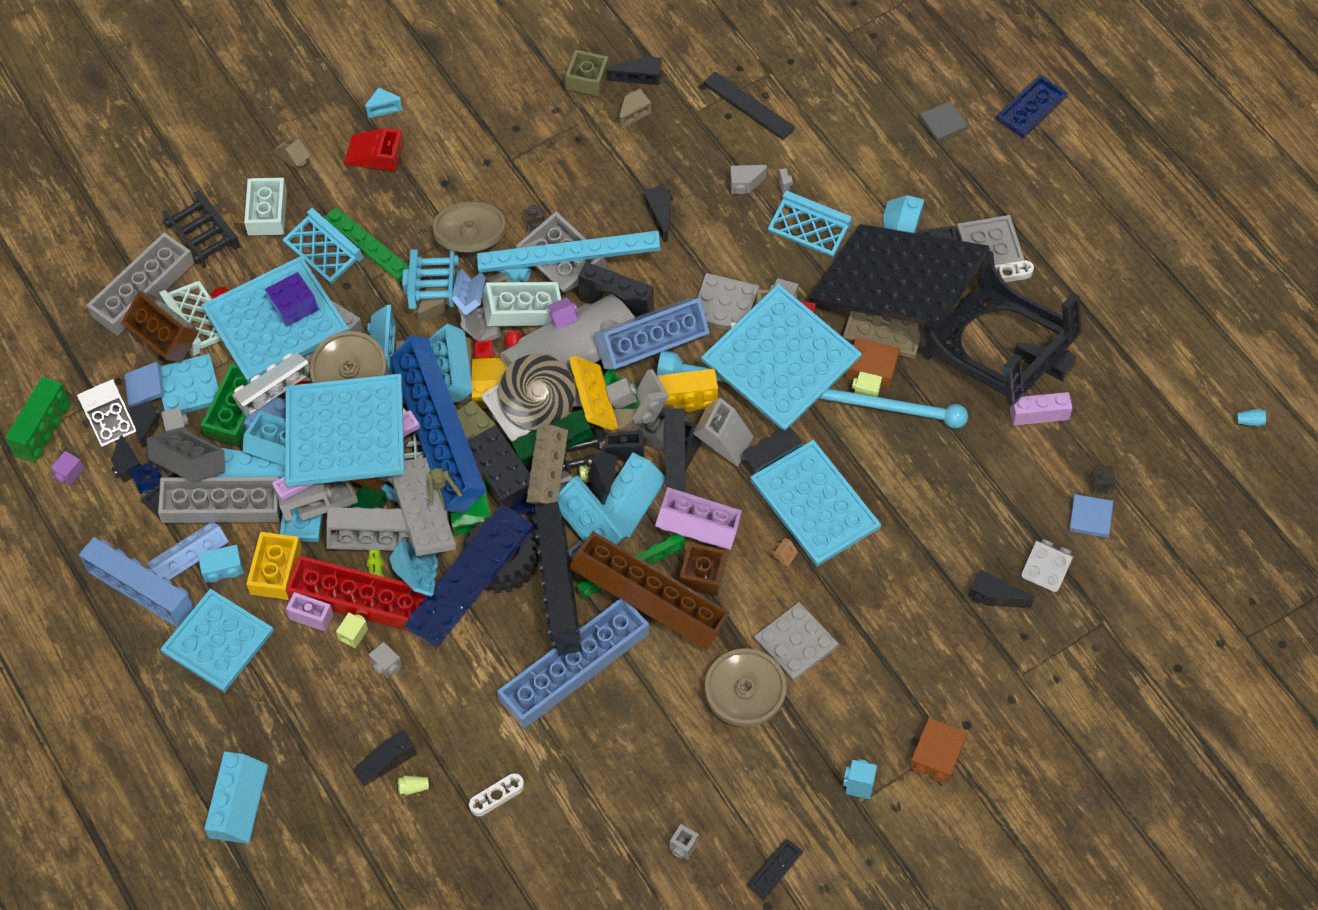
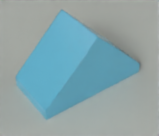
M378 88L366 103L368 118L402 111L400 97Z

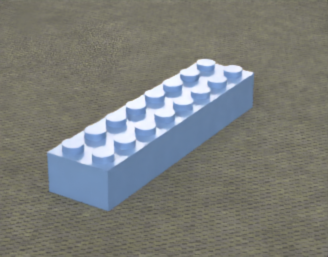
M619 599L580 628L583 651L559 656L557 649L554 648L497 691L499 702L523 730L649 635V623L632 605Z

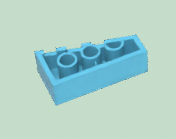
M221 448L225 454V472L219 473L215 477H279L280 479L285 476V466L243 451Z

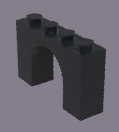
M585 262L578 275L580 301L593 304L601 299L604 291H609L626 301L634 317L654 311L653 286Z

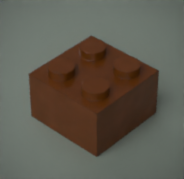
M689 542L679 582L694 591L718 596L727 563V551Z

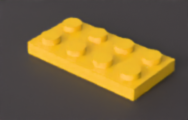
M573 355L569 361L586 420L614 431L618 428V424L608 397L600 365Z

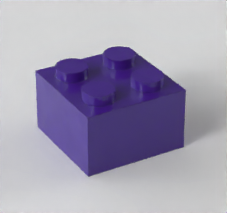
M298 272L265 288L271 306L286 327L319 310L314 294Z

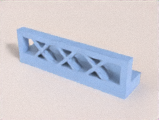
M460 269L457 272L451 299L467 315L480 305L486 277L480 272L470 279L463 269Z
M215 522L209 523L146 564L157 573V576L170 580L199 561L198 553L219 549L228 543V540L219 525Z

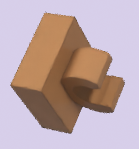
M784 538L781 543L776 544L778 547L776 551H771L775 559L779 560L782 566L788 567L798 551L791 540Z

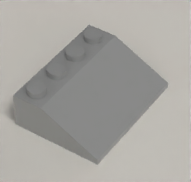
M556 211L518 243L516 248L587 239ZM604 257L539 265L536 267L552 282H558L559 289L565 293L579 286L578 275L585 262L602 268H606L607 263Z

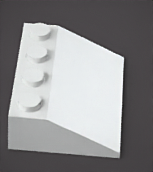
M297 352L293 355L292 353L286 355L282 359L283 362L278 365H271L266 369V373L261 376L260 374L254 376L250 380L251 383L246 386L241 385L235 389V393L232 395L233 399L245 416H249L285 392L286 386L295 385L309 376L308 361Z

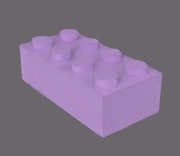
M667 487L655 526L665 531H672L684 537L688 536L700 542H707L719 548L731 550L742 510Z

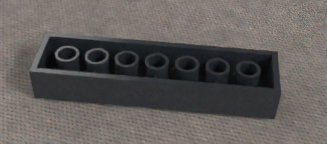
M558 502L535 506L536 514L533 515L534 525L537 526V530H535L536 540L540 541L538 542L539 545H537V552L541 559L539 561L540 572L543 574L541 583L545 590L543 599L547 606L545 615L547 621H549V625H547L548 636L551 637L552 648L557 649L559 656L580 652L583 650L572 570L569 568L571 563L565 522Z

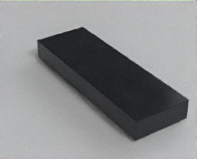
M786 839L750 881L747 888L762 900H765L801 857L803 850Z

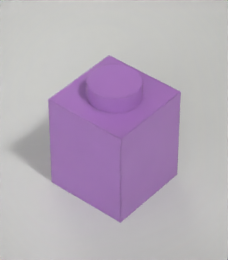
M568 298L547 305L551 320L557 329L578 321L576 313H578L577 307Z
M65 451L52 465L51 470L56 481L61 484L64 482L70 486L82 473L84 467L80 459Z

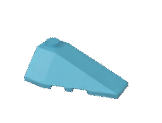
M906 195L888 201L883 214L884 228L916 233L923 211L924 199Z
M400 540L389 558L393 570L414 591L432 596L435 587L434 578L437 575L436 568L438 567L436 554L416 556L413 544Z

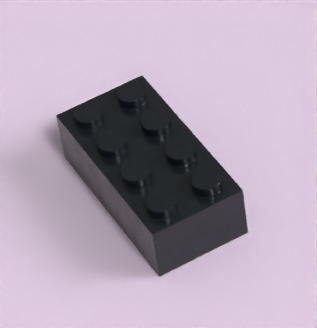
M494 425L469 439L468 443L482 480L485 481L486 486L501 508L505 511L526 499L530 473L497 426Z

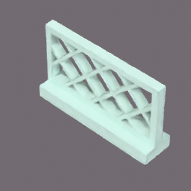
M200 281L169 293L166 290L159 292V300L190 324L192 321L201 323L200 327L196 328L199 330V333L189 349L193 356L199 354L200 349L222 340L219 334L215 332L216 329L214 327L212 331L203 329L204 324L212 326L213 324L207 319L208 316L203 307L198 305L200 301L208 302L212 299ZM198 288L200 294L199 296L190 294V291ZM182 296L184 299L182 302L175 301L173 297ZM187 298L197 300L195 305L187 304ZM183 308L191 309V315L183 314ZM195 312L205 313L204 318L194 316ZM200 334L210 336L209 339L202 342L199 339Z

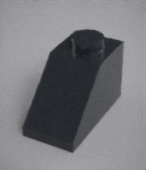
M151 400L129 408L143 448L147 447V438L152 437L160 425L158 418L161 416L158 407H153Z
M643 430L604 433V448L609 453L625 461H628L632 453L645 458Z
M123 435L120 436L111 458L114 466L111 470L116 478L120 477L123 483L142 474L144 470Z

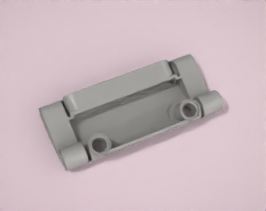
M610 294L593 304L587 303L577 308L578 313H576L578 321L558 329L551 322L522 337L516 345L501 352L500 356L503 363L508 367L512 362L525 355H549L561 361L568 368L571 375H573L569 361L573 355L593 363L601 359L594 332L635 317L620 299Z

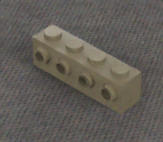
M553 425L538 426L527 495L528 503L543 505L558 502L568 430Z

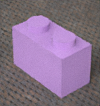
M295 592L286 607L290 620L325 632L334 615L330 604Z

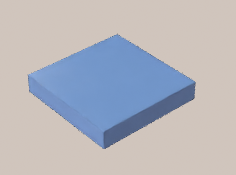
M154 362L125 374L129 407L164 396L161 364L159 362Z
M1074 494L1069 531L1108 538L1113 501Z

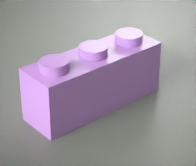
M1069 392L1021 397L1013 406L1010 405V414L1013 425L1069 420L1073 408Z

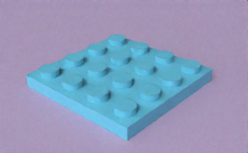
M210 589L160 650L172 660L225 693L271 636L274 629Z

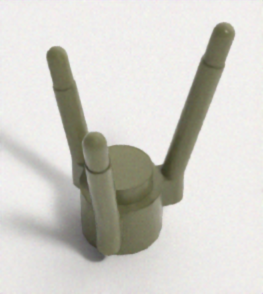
M436 468L427 475L430 505H433L434 487L438 491L443 509L445 510L441 488L446 485V480L458 496H462V493L450 478L448 471L444 472L443 469Z

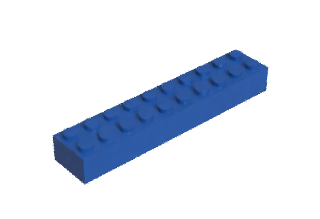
M410 335L390 357V361L395 374H401L403 396L408 410H411L420 425V428L416 431L430 469L441 468L444 472L448 471L450 478L462 493V496L459 497L446 480V485L441 488L445 510L465 513L487 490L428 338Z

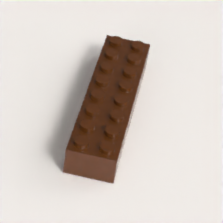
M594 531L579 548L569 567L594 584L599 585L629 605L634 606L706 650L712 644L730 613Z

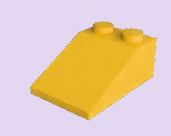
M501 357L472 359V400L481 409L488 408L481 395L499 384L503 373L507 369Z

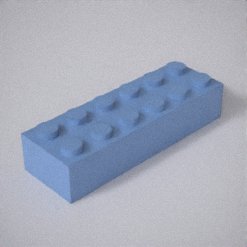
M687 298L594 332L604 369H616L707 335L710 332L700 298Z
M93 537L79 554L88 573L177 628L194 609L192 601L188 597V592L182 587L176 588L169 579L165 577L160 578L151 568L145 569L138 560L134 558L129 559L123 551L111 548V545L103 539L100 541Z

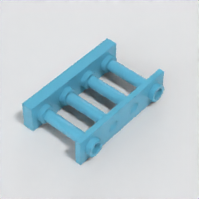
M410 250L407 289L409 309H415L417 301H420V299L449 298L450 307H454V301L451 297L455 284V267L459 266V257L455 255V251L450 250V257L422 258L418 257V250ZM450 265V268L421 269L422 266ZM449 276V279L420 280L422 277ZM449 287L448 290L420 291L421 288Z

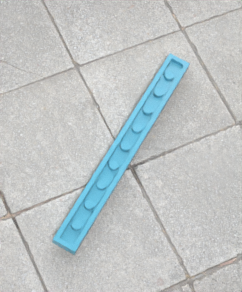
M659 231L477 253L478 271L483 273L660 251Z

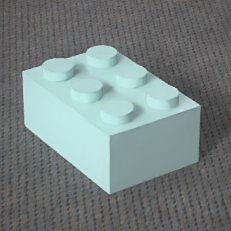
M284 178L248 179L244 221L248 235H284L287 188Z

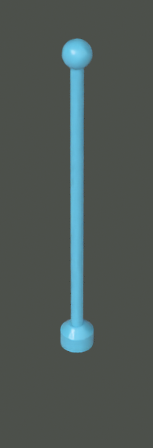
M662 351L659 358L657 376L711 368L683 364L677 353ZM716 374L717 381L726 382L718 374ZM828 389L819 398L941 419L954 429L963 427L968 421V412L960 404H952L944 409Z

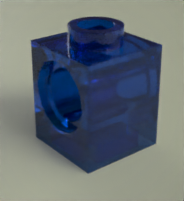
M151 461L130 470L140 495L160 484L159 478L162 477V474L158 467L154 468Z

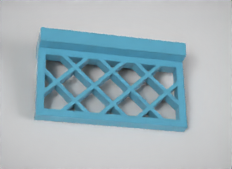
M785 191L783 200L768 227V231L834 258L847 230L852 225V217ZM787 206L792 208L793 213L784 216L782 210ZM807 214L810 220L800 223L798 215ZM795 217L798 224L788 227L786 220ZM822 220L826 226L817 229L814 222ZM781 221L784 222L786 227L781 230L774 228L775 224ZM812 223L814 230L804 233L802 226ZM839 227L843 230L840 234L833 236L831 228ZM800 228L802 235L793 236L790 230ZM828 230L831 237L821 240L819 233ZM816 234L819 241L814 243L808 242L806 237ZM833 241L834 247L830 251L825 249L823 244Z
M311 208L307 212L308 216L283 239V242L297 255L302 256L307 264L332 284L356 261L360 262L363 260L364 256L359 248ZM311 223L313 231L304 232V227ZM313 235L312 243H303L304 236ZM316 235H324L325 242H316ZM300 236V243L292 244L290 242L294 237ZM336 245L337 252L328 253V246ZM324 246V253L315 254V247ZM303 247H312V254H303ZM340 256H348L350 258L346 263H340ZM324 257L323 265H315V258ZM327 257H336V264H327ZM336 268V272L331 277L326 274L327 269Z

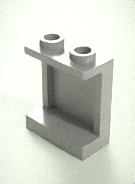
M330 482L314 484L284 501H281L279 498V506L285 520L294 519L292 509L324 499L327 507L331 506L330 498H333Z

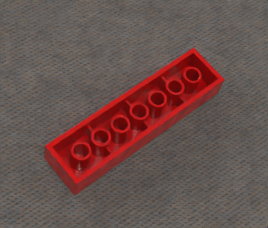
M303 556L298 557L286 587L289 600L295 592L330 604L333 612L345 615L348 613L353 615L359 614L368 621L438 639L452 604L450 593L434 590L432 596L414 591L406 582Z

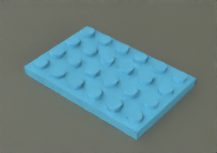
M814 440L750 477L752 484L816 566L821 565L881 528L880 522Z

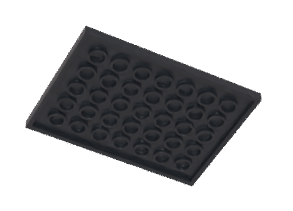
M860 224L811 293L809 300L811 303L940 328L989 254L990 248L989 245Z

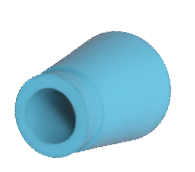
M1258 408L1238 413V424L1257 427L1266 425V411Z

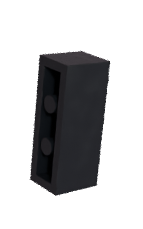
M791 427L785 431L779 429L773 436L762 439L756 446L748 447L742 453V464L753 476L802 447L803 442Z

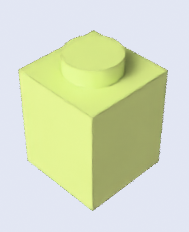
M860 372L858 378H854L852 389H855L857 394L878 397L882 377Z
M348 613L336 631L338 640L356 648L368 630L366 620L359 614L353 615Z

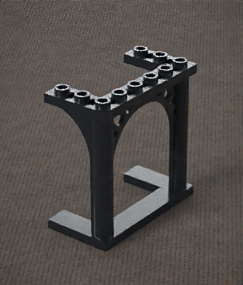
M990 251L977 271L979 286L968 295V298L963 303L957 306L951 315H948L942 326L938 328L918 324L922 355L927 360L933 356L1006 396L1007 403L1013 406L1082 333L1080 296L1072 293L1062 304L1061 316L1012 289L997 272L994 263V253ZM988 299L993 302L990 307L983 305ZM993 311L1018 313L1059 334L1024 372L1022 371L1021 357L1014 354L1003 366L1004 376L972 359L965 352L961 343L962 334L967 325L980 315ZM949 339L957 340L953 344H945Z

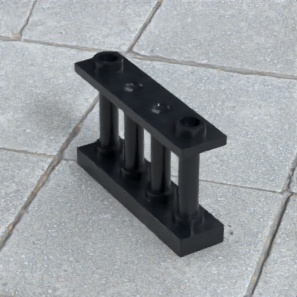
M200 190L193 193L194 204L172 217L166 210L162 211L164 216L162 221L167 229L171 228L185 247L191 251L194 262L200 264L205 269L207 266L204 258L225 245H230L234 250L241 246L238 236ZM202 210L203 215L181 229L176 224V222L194 211ZM211 221L213 224L212 228L191 240L185 235L205 222ZM221 233V240L201 252L195 247L212 235Z
M583 407L574 408L570 411V413H572L575 411L582 410L585 414ZM588 422L595 436L565 450L562 471H567L571 475L570 468L587 464L589 459L588 456L568 461L566 452L595 446L600 451L609 453L604 448V431L601 426Z

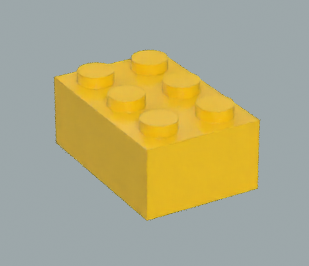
M715 369L658 375L659 381L669 396L663 407L674 406L676 409L685 408V412H693L706 409L709 403L718 399Z
M260 532L246 584L250 595L289 600L286 587L301 554L302 545L299 537Z

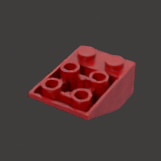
M381 128L353 134L344 165L396 171L404 145L402 130Z

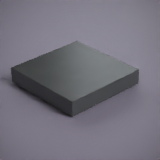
M951 101L920 113L919 116L936 142H940L968 129V125Z

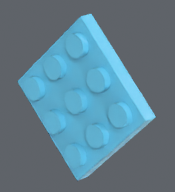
M210 354L183 360L182 363L175 362L161 366L164 396L161 398L165 411L171 408H180L182 414L210 407L219 388Z

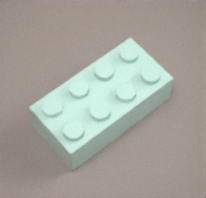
M558 282L486 283L482 293L487 326L547 325L552 322L547 305L561 300Z

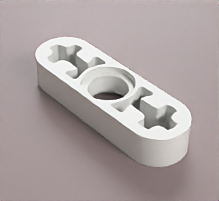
M1023 260L995 265V268L1005 282H1012L1030 278L1033 274L1034 266L1030 261ZM1010 270L1012 275L1006 276L1002 271Z
M510 774L472 797L469 802L471 813L475 816H483L521 793L524 789L523 778L519 774ZM511 781L518 782V787L511 786ZM504 785L506 789L508 788V794H506V791L503 787ZM495 790L503 793L502 797L498 800L491 798V793ZM486 796L488 797V800L491 803L490 805H488V802L485 799ZM479 802V804H482L483 808H475V803Z

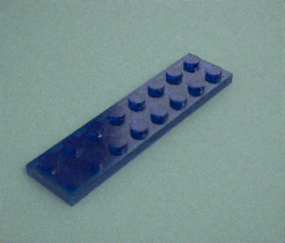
M502 504L434 587L433 595H428L404 624V627L437 649L533 530L534 524Z

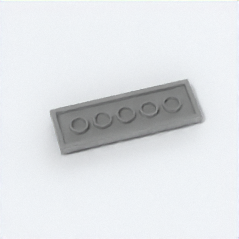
M426 457L406 460L405 474L390 476L416 556L455 550L456 547L438 491L434 487L433 505L429 503L427 475L430 472Z

